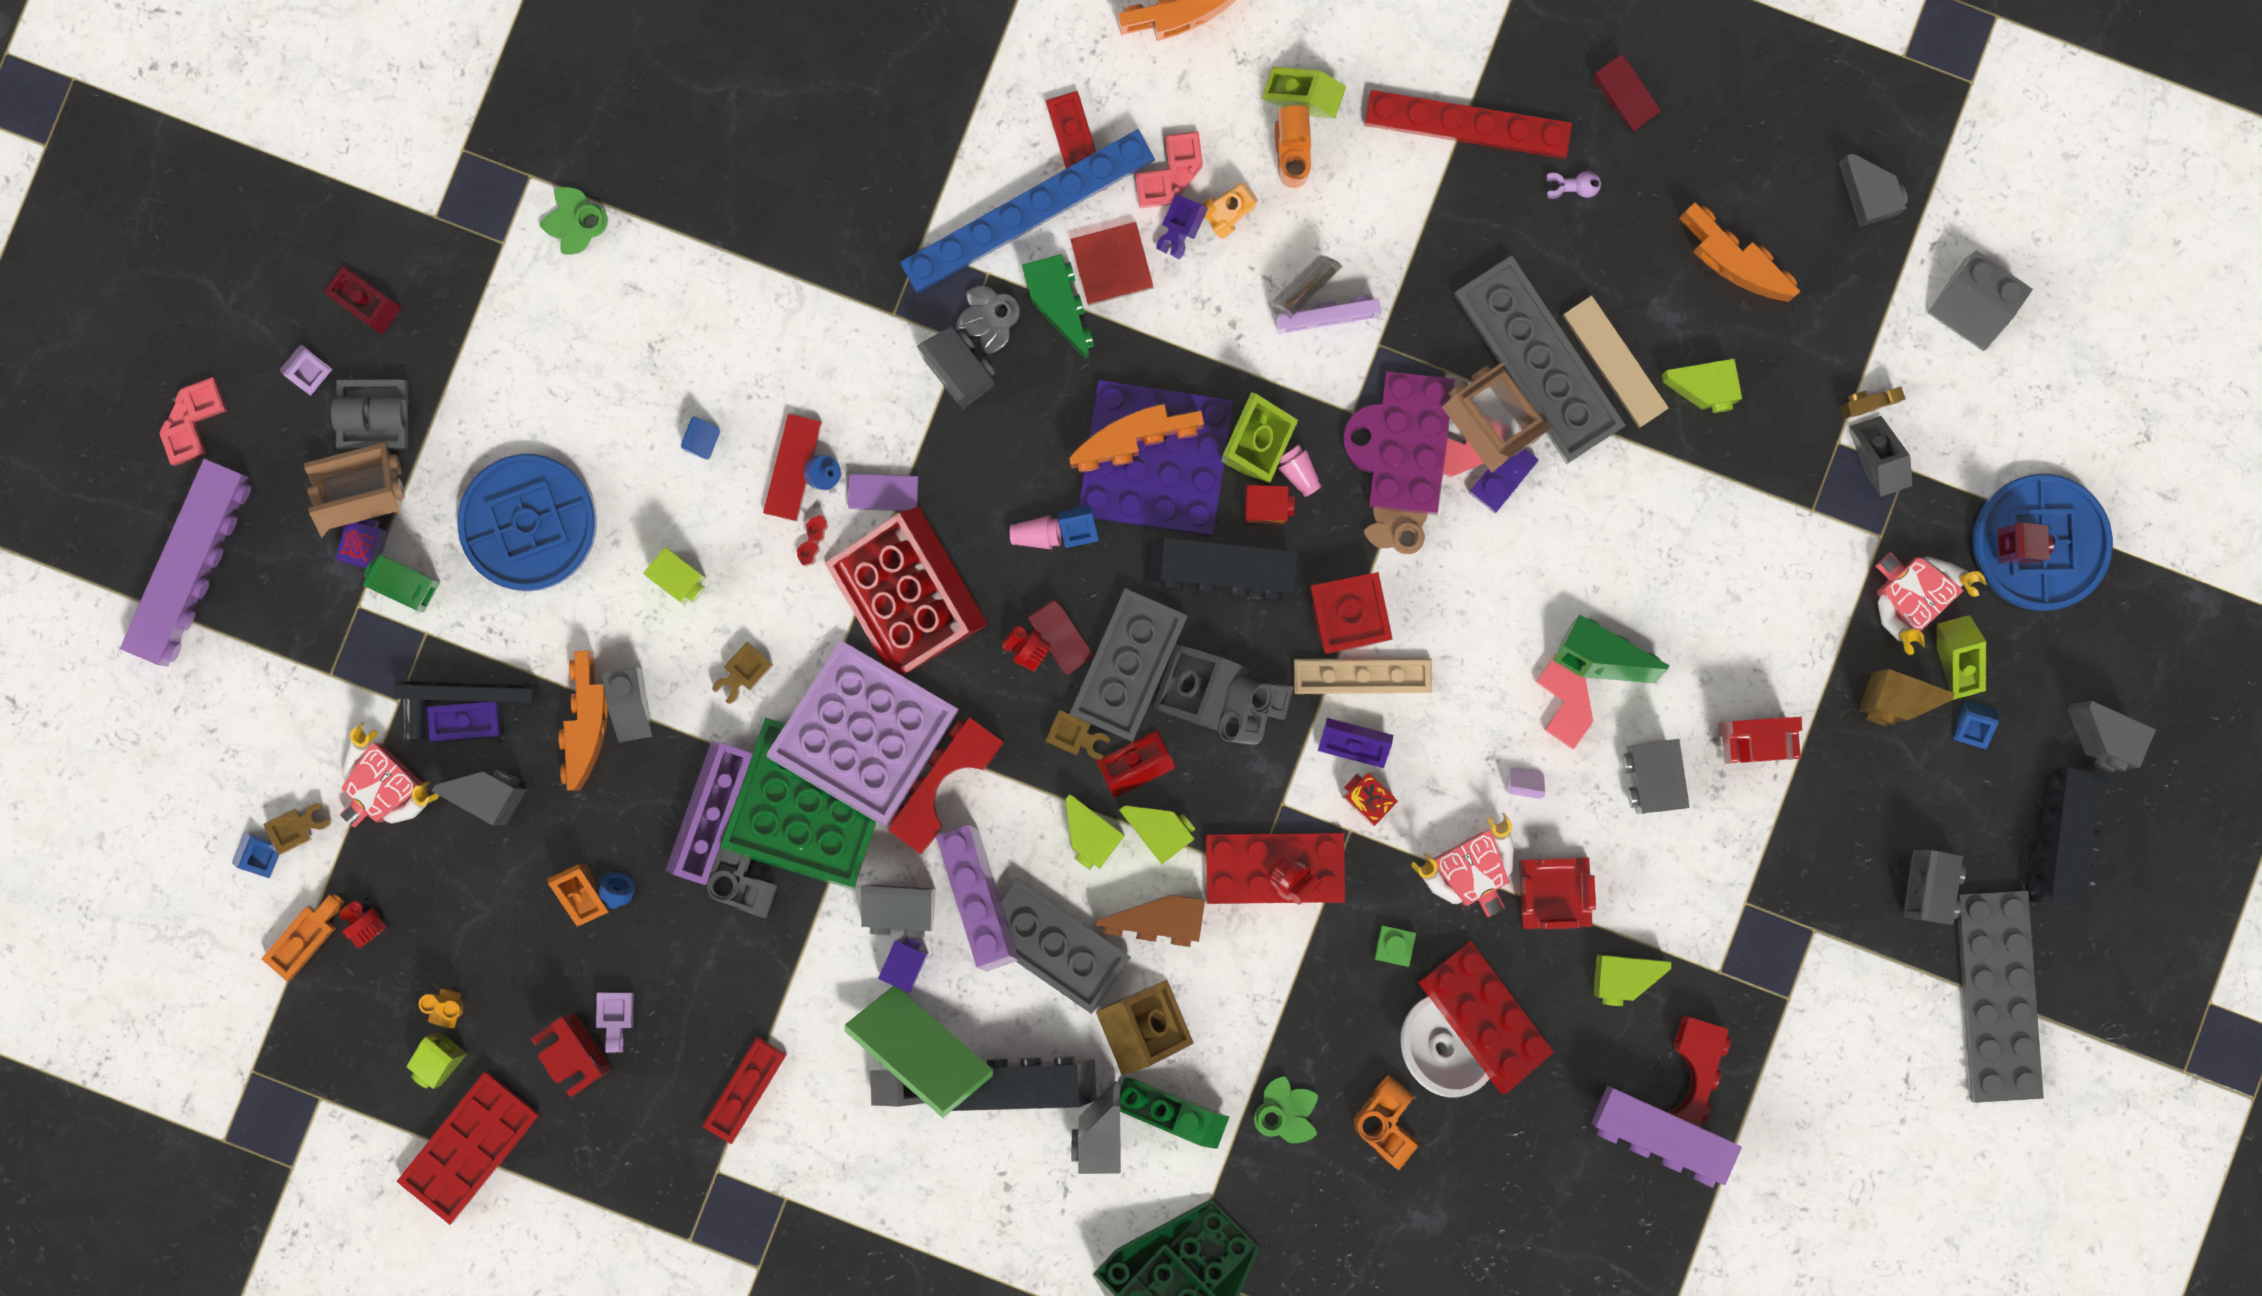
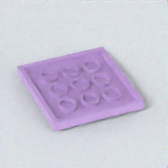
M840 640L767 753V758L882 826L887 827L954 720L958 709Z

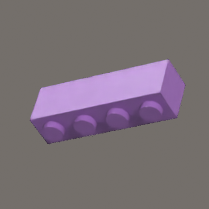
M711 741L665 871L703 885L707 884L752 753L718 741Z
M965 825L936 836L976 968L988 972L1019 961L979 830L970 825Z
M1607 1086L1591 1122L1593 1126L1599 1128L1598 1136L1613 1143H1617L1619 1138L1631 1143L1629 1150L1646 1158H1649L1651 1152L1663 1157L1661 1164L1681 1173L1683 1167L1696 1172L1693 1179L1710 1187L1714 1186L1715 1181L1726 1185L1742 1149V1146L1610 1086Z

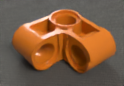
M1291 105L1280 108L1277 121H1275V146L1278 153L1279 177L1281 182L1289 188H1298L1304 185L1309 178L1311 168L1309 107L1303 105ZM1290 163H1298L1303 167L1304 172L1300 175H1292L1286 170V166Z
M1388 1075L1380 1082L1369 1100L1356 1114L1354 1127L1356 1132L1375 1148V1151L1399 1171L1421 1144L1396 1124L1399 1116L1416 1096L1391 1075ZM1370 1116L1378 1117L1380 1121L1378 1130L1371 1134L1365 1133L1363 1131L1364 1120Z

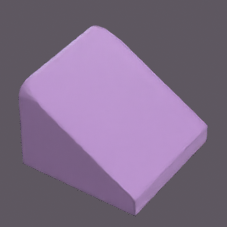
M301 344L281 367L280 371L285 377L311 396L332 371V368Z
M1510 768L1506 792L1508 794L1542 799V797H1545L1544 775L1537 771Z

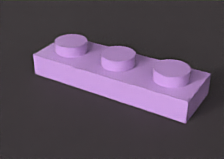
M1362 295L1350 298L1349 304L1337 305L1336 301H1326L1316 304V309L1303 311L1302 306L1286 308L1282 310L1283 315L1277 316L1278 334L1378 318L1381 314L1379 298L1370 300V295Z

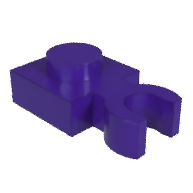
M1175 194L1162 223L1163 226L1168 228L1167 234L1160 237L1156 249L1167 254L1170 245L1173 244L1170 255L1180 260L1185 253L1186 246L1184 241L1186 237L1195 239L1208 208Z

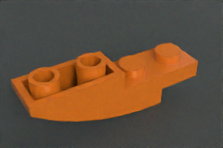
M1159 0L1157 5L1145 8L1142 4L1131 5L1124 8V12L1118 13L1120 33L1125 35L1154 28L1157 41L1190 31L1210 21L1236 0Z
M1695 202L1679 218L1702 241L1693 252L1706 265L1724 278L1753 293L1789 302L1800 292L1796 287L1797 281L1786 270L1780 271L1772 262V255L1766 248L1761 245L1757 247L1752 242L1742 251L1738 247L1740 245L1738 239L1730 231H1723L1715 223L1716 218L1707 207H1699Z
M1165 404L1127 415L1100 430L1082 444L1069 458L1071 469L1078 468L1079 472H1088L1099 469L1098 463L1112 461L1113 466L1133 462L1132 457L1139 455L1138 441H1143L1144 446L1164 442L1163 436L1177 434L1178 439L1198 435L1197 430L1204 427L1202 412L1197 411L1167 417Z
M588 650L574 651V659L569 661L570 678L576 682V694H571L572 714H577V720L564 721V729H559V746L561 750L565 749L566 763H562L560 767L562 784H567L568 791L581 790L589 777L604 740L608 719L604 684L595 685L594 652Z

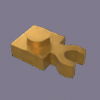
M1902 386L1870 396L1868 390L1848 396L1849 402L1842 405L1840 410L1843 420L1879 408L1900 403L1906 398Z
M746 642L724 666L730 675L727 678L717 680L712 690L717 693L722 686L728 685L731 688V695L725 702L732 704L738 699L740 694L739 688L742 685L751 691L772 668L773 664L750 643Z
M1059 710L1045 742L1074 755H1078L1080 748L1083 747L1087 749L1088 754L1092 758L1102 760L1103 755L1093 750V744L1098 740L1109 743L1110 738L1102 733L1088 734L1087 732L1091 726L1090 723Z
M321 803L309 806L303 816H300L297 809H293L263 824L278 855H282L312 840L308 830L312 828L322 830L331 825L330 819L317 823L313 818L314 813L323 808Z

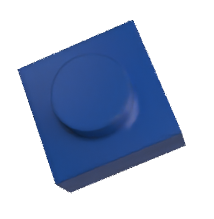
M1091 506L1058 513V521L1065 548L1099 541Z

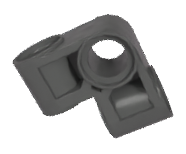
M1246 676L1236 677L1229 685L1226 704L1219 722L1221 738L1226 742L1253 746L1259 744L1263 739L1268 717L1281 720L1286 719L1294 686L1266 678L1262 680Z
M720 844L707 883L708 893L719 902L767 919L778 886L750 876L747 878L751 858L722 850ZM722 877H729L733 882V890L729 895L723 897L716 891V883Z

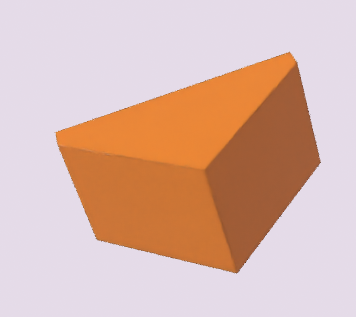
M578 864L547 879L549 886L577 927L608 913L605 901L598 894L599 888L588 864Z

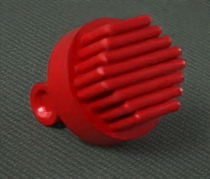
M1017 626L1002 642V647L1008 652L1013 651L1015 653L1012 659L1013 662L1020 666L1023 665L1031 671H1035L1050 650L1051 644L1042 639V634L1034 628L1027 634L1023 627Z
M1287 857L1275 867L1269 879V884L1278 889L1279 895L1286 900L1292 899L1298 905H1301L1321 885V882L1316 876L1310 875L1311 870L1302 862L1296 863Z
M357 901L348 904L339 912L340 918L349 922V925L341 932L357 948L364 946L386 928L374 907L363 913L362 905Z

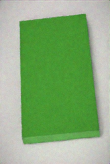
M895 986L888 989L845 1024L844 1031L942 1118L993 1076V1069L900 988Z

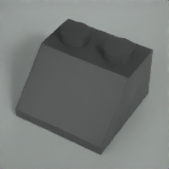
M1976 250L1964 258L1927 313L1980 350L1985 351L2015 317L2033 289Z
M951 326L917 345L921 358L960 408L964 410L995 386L994 380L991 378L995 372L984 357L978 361L970 350L975 346L963 331L957 334Z
M1175 644L1153 709L1219 732V722L1226 704L1229 685L1238 676L1247 677L1249 669L1223 657Z
M2094 701L2071 703L2069 705L2068 712L2086 756L2096 760L2095 766L2109 772H2114L2115 769L2125 772L2129 768H2140L2156 729Z
M1680 739L1626 746L1627 753H1623L1622 756L1625 773H1630L1632 787H1628V800L1630 807L1636 809V814L1690 808Z
M496 769L494 772L482 771L436 784L432 792L491 825H507L527 789L518 785L521 781L519 777L506 770L500 771Z
M1913 849L1904 918L1948 925L1954 924V919L1959 917L1961 910V900L1957 898L1959 884L1962 885L1966 876V865L1962 864L1963 856L1934 850Z
M869 884L861 886V927H870L869 934L890 935V929H903L904 936L925 937V931L933 930L936 889Z
M1113 1083L1079 1116L1078 1129H1072L1071 1162H1078V1174L1121 1173L1120 1083Z

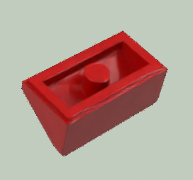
M1157 730L1104 756L1102 760H1096L1115 798L1175 768L1173 760Z

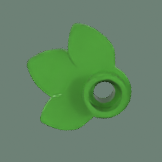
M569 187L557 188L554 190V196L560 209H556L548 214L539 225L548 235L561 239L560 250L562 254H578L587 248L591 238L601 235L606 230L608 217L602 207L589 203L582 191ZM589 216H596V224L592 227L586 226V219Z
M1285 1076L1274 1079L1264 1090V1103L1255 1111L1254 1123L1256 1128L1265 1136L1273 1137L1280 1135L1289 1143H1301L1312 1139L1317 1135V1132L1306 1118L1314 1109L1318 1095L1307 1089L1291 1090ZM1269 1112L1277 1114L1278 1117L1277 1122L1273 1125L1266 1124L1264 1120L1265 1115Z

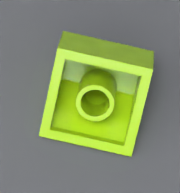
M1251 392L1224 451L1221 462L1241 474L1271 482L1298 420L1258 394Z

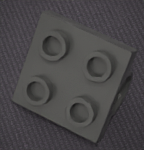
M337 380L336 396L333 397L331 404V420L336 431V448L339 450H357L385 442L388 450L408 449V381Z

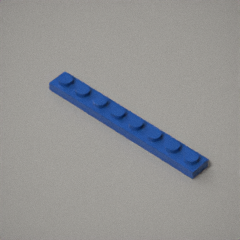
M1136 129L906 258L900 264L918 294L1155 161V157L1140 130Z

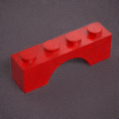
M970 717L966 723L960 720L949 734L953 741L946 750L942 748L937 750L928 763L933 767L925 779L919 776L908 792L912 797L905 806L900 804L890 820L892 824L888 830L920 854H924L943 827L935 808V797L941 782L949 774L959 769L975 768L985 770L1004 744L1003 741Z
M1682 1015L1673 1048L1685 1059L1690 1070L1691 1082L1686 1098L1679 1106L1668 1111V1113L1699 1127L1701 1123L1705 1124L1711 1110V1104L1707 1103L1711 1089L1716 1090L1721 1077V1070L1717 1069L1721 1056L1725 1057L1731 1043V1037L1727 1036L1729 1029Z

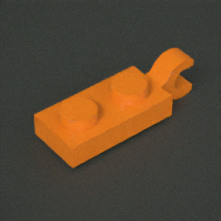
M330 894L317 910L311 906H306L261 960L285 981H291L336 929L329 920L341 910L346 902L337 894L333 896Z

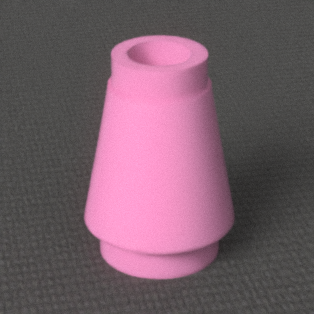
M1296 444L1283 453L1277 468L1302 492L1304 497L1314 493L1322 486L1318 481L1319 479L1306 449L1302 450L1300 445Z
M1049 515L1011 524V544L1051 550L1053 546H1060L1061 529L1058 518L1051 519Z

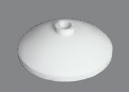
M1427 997L1413 1006L1403 1023L1401 1049L1405 1063L1414 1078L1427 1090L1444 1097L1466 1096L1485 1085L1490 1078L1432 1000ZM1436 1045L1441 1048V1055L1437 1053Z

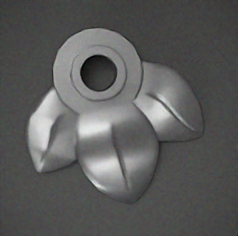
M987 286L971 288L966 291V298L971 307L961 313L957 320L956 329L959 332L963 331L968 336H980L983 354H992L1004 347L1009 341L1010 327L1018 322L1021 315L1020 304L1013 296L1008 294L998 295ZM1001 305H1005L1008 309L1007 315L1003 318L998 314V309Z

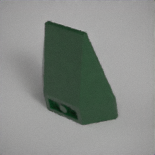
M1210 1199L1115 1249L1094 1271L1092 1276L1105 1296H1239L1260 1248Z

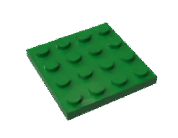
M765 717L721 843V849L854 890L877 822L767 758L768 751L786 724Z

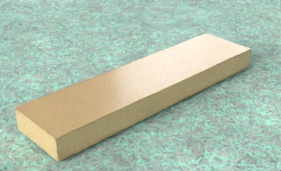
M1592 296L1563 314V319L1638 428L1668 409L1662 397Z
M1432 658L1294 659V694L1432 693Z

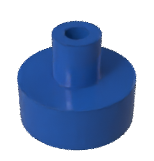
M814 456L807 461L804 467V478L807 484L814 489H831L840 480V466L830 456Z
M610 872L601 878L598 894L606 902L607 907L616 909L619 906L628 904L632 900L635 883L626 874Z

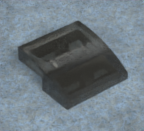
M1318 255L1268 305L1277 314L1282 311L1291 320L1339 272L1342 265L1333 258Z

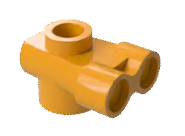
M1241 182L1217 199L1210 197L1202 205L1207 207L1208 210L1204 218L1210 222L1215 234L1219 238L1224 239L1235 230L1234 224L1240 218L1254 210L1258 199L1245 182ZM1234 197L1238 200L1237 208L1234 204Z
M441 988L438 995L431 993L422 996L419 1000V1008L422 1012L429 1014L428 1022L447 1028H455L457 1019L463 1013V1000L460 999V992Z

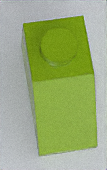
M1272 67L1261 99L1281 107L1291 105L1309 107L1311 117L1336 119L1346 86L1321 70Z
M1735 359L1667 370L1661 375L1664 384L1700 409L1712 408L1713 413L1732 410L1733 404L1742 399Z
M667 547L662 549L643 572L646 577L684 605L688 600L693 603L705 589L702 583L707 579Z
M1968 615L1938 623L1937 651L1950 692L1955 693L1953 700L1986 691V640L1971 616Z
M1069 794L1065 800L1072 849L1078 852L1074 859L1089 870L1094 865L1100 869L1125 836Z
M1124 806L1119 810L1161 865L1194 840L1190 833L1195 828L1183 813L1177 817L1171 811Z
M1597 954L1593 996L1603 998L1602 1004L1623 1006L1624 1000L1634 1001L1671 969V962Z
M442 1032L426 1036L421 1041L407 1068L413 1072L411 1077L416 1083L426 1089L429 1086L435 1089L445 1082L467 1053Z

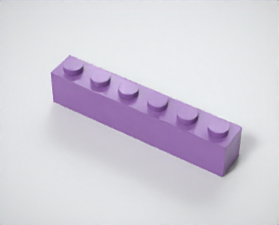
M203 459L120 646L121 650L160 666L168 667L170 662L176 660L181 650V643L179 641L184 630L187 631L191 627L195 619V612L193 610L198 598L202 599L208 590L209 580L207 578L212 567H216L222 558L223 549L221 546L226 535H231L237 523L236 512L240 504H244L250 495L251 486L249 483L251 478Z

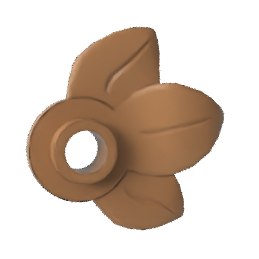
M1373 508L1374 518L1377 523L1368 526L1364 530L1365 536L1372 545L1381 549L1394 548L1397 552L1405 555L1414 554L1421 549L1425 540L1422 526L1428 514ZM1407 531L1413 534L1414 540L1412 543L1405 544L1402 542L1401 534Z

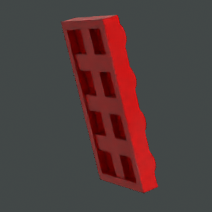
M1344 833L1206 835L1207 904L1295 903L1292 899L1286 900L1278 894V889L1269 884V879L1275 867L1286 857L1294 860L1296 863L1302 862L1310 868V875L1316 876L1321 882V885L1303 903H1344Z
M1472 941L1465 943L1418 982L1502 1095L1513 1089L1554 1053Z
M485 1071L396 1182L446 1223L451 1225L541 1114L492 1074Z

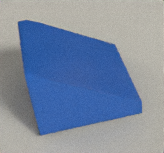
M693 416L680 446L689 454L709 460L719 437L720 429Z
M1965 700L1960 711L1953 740L1987 750L1999 723L1997 710Z
M244 832L232 864L238 869L270 879L279 855L271 841Z

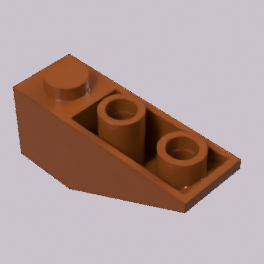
M1170 894L1097 919L1096 926L1103 927V934L1122 936L1123 930L1137 932L1136 939L1157 942L1158 935L1171 937L1170 944L1191 947L1192 941L1199 942L1205 900Z

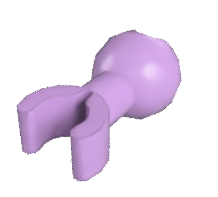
M1591 171L1581 172L1576 178L1564 179L1558 173H1549L1547 175V181H1556L1559 185H1564L1560 186L1556 191H1548L1547 197L1550 199L1560 197L1563 192H1577L1578 195L1589 198L1595 196L1601 188L1600 178ZM1598 181L1599 186L1594 187L1590 183Z

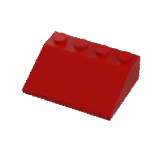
M919 506L899 512L825 562L884 666L901 676L918 668L988 625Z

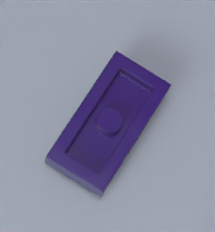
M1524 449L1516 456L1509 458L1494 472L1491 473L1487 469L1468 493L1495 514L1539 459Z
M499 702L427 707L430 742L501 736Z
M1327 718L1317 751L1384 768L1394 735Z

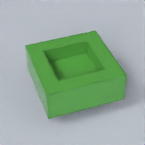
M1381 925L1374 959L1409 967L1416 933Z

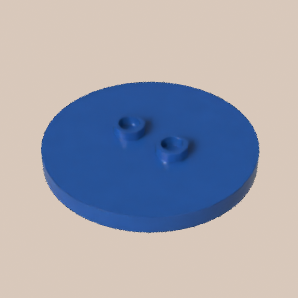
M518 454L493 462L479 472L471 481L460 502L457 528L459 540L467 559L482 576L507 589L524 592L540 591L564 582L583 565L595 541L597 515L594 501L588 488L571 469L546 456Z
M2032 474L2003 485L1985 502L1974 526L1973 553L1978 570L1983 574L1986 583L2002 599L2017 607L2028 610H2056L2081 601L2102 581L2112 557V530L2102 505L2084 486L2059 475ZM2016 523L2048 525V534L2052 535L2054 542L2053 552L2049 554L2050 560L2041 563L1998 564L1997 530Z

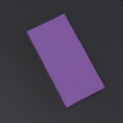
M849 474L848 509L905 511L918 507L919 477Z

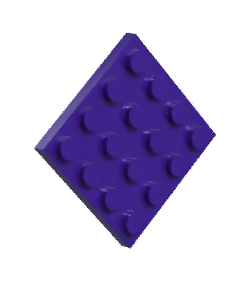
M1098 380L1090 438L1111 423L1127 415L1165 404L1167 417L1201 411L1204 427L1197 430L1198 435L1189 438L1178 439L1177 434L1163 436L1164 442L1144 446L1143 441H1138L1139 455L1132 457L1133 462L1113 466L1112 461L1098 463L1099 469L1084 472L1079 508L1091 506L1094 519L1213 537L1224 463L1221 460L1227 447L1234 401Z

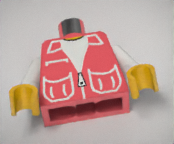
M1890 552L1876 564V567L1888 579L1877 590V594L1880 597L1878 608L1881 623L1898 641H1903L1904 651L1908 655L1914 654V648L1910 642L1916 641L1922 647H1925L1924 635L1921 631L1963 592L1961 586L1965 585L1968 594L1977 597L1980 594L1971 585L1974 582H1982L1984 585H1987L1983 574L1980 572L1972 571L1969 573L1967 570L1951 562L1928 556L1913 558L1903 565Z
M361 722L350 732L352 742L346 756L342 775L345 783L341 789L353 801L340 813L341 817L354 828L367 815L375 822L386 821L391 824L415 818L428 803L438 799L439 795L435 793L429 796L426 790L430 782L422 783L382 743L373 742L369 746V743L377 737L378 733L376 730H373L366 735L363 732V725L365 723Z
M1505 812L1502 813L1503 821L1495 825L1491 817H1488L1487 823L1491 830L1482 831L1434 859L1429 854L1424 853L1423 855L1427 858V861L1422 867L1412 862V868L1424 879L1432 893L1452 904L1462 903L1464 906H1468L1478 900L1487 917L1505 908L1496 891L1509 883L1508 876L1513 871L1514 846L1510 833L1512 823Z

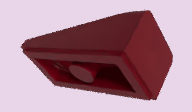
M1622 54L1604 66L1592 78L1593 82L1632 132H1635L1661 112L1632 66Z
M344 265L323 291V293L380 334L387 330L401 311V306Z
M1056 599L1028 617L1033 628L1042 634L1041 638L1051 644L1049 651L1066 676L1095 657Z

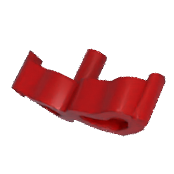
M822 515L813 517L807 522L806 532L808 541L802 543L797 548L798 560L805 567L816 562L815 557L820 552L818 544L824 540L825 530L829 526L826 518Z

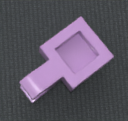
M597 993L596 1028H606V1052H623L624 1038L622 1028H633L634 993Z

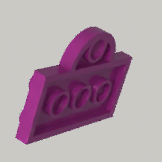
M1386 372L1382 405L1377 404L1364 407L1357 411L1348 421L1344 431V446L1347 456L1357 468L1373 474L1370 508L1438 515L1450 418L1442 406L1452 398L1449 392L1454 388L1455 379ZM1358 429H1365L1371 434V440L1364 446H1357L1351 440L1352 434Z

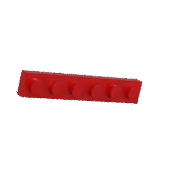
M1370 90L1364 126L1565 159L1568 152L1572 123Z

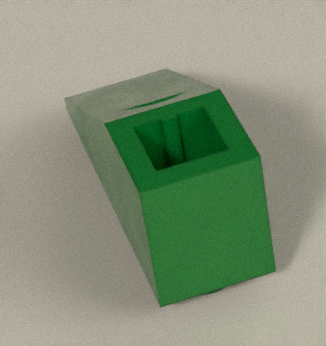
M1062 254L1022 264L1032 304L1084 359L1089 358L1088 348L1094 347L1089 327L1082 328L1079 315L1085 314L1080 294L1073 296L1070 286L1071 282L1076 281L1071 262L1064 263Z
M381 554L377 560L373 559L368 564L364 572V577L367 579L363 586L423 613L440 585V582L409 565Z
M1580 614L1567 629L1552 660L1584 678L1656 683L1670 666L1661 661L1655 654L1643 651L1631 644L1625 637L1613 634L1601 627L1595 620L1585 618Z
M1125 1076L1120 1089V1112L1199 1146L1218 1149L1230 1116Z

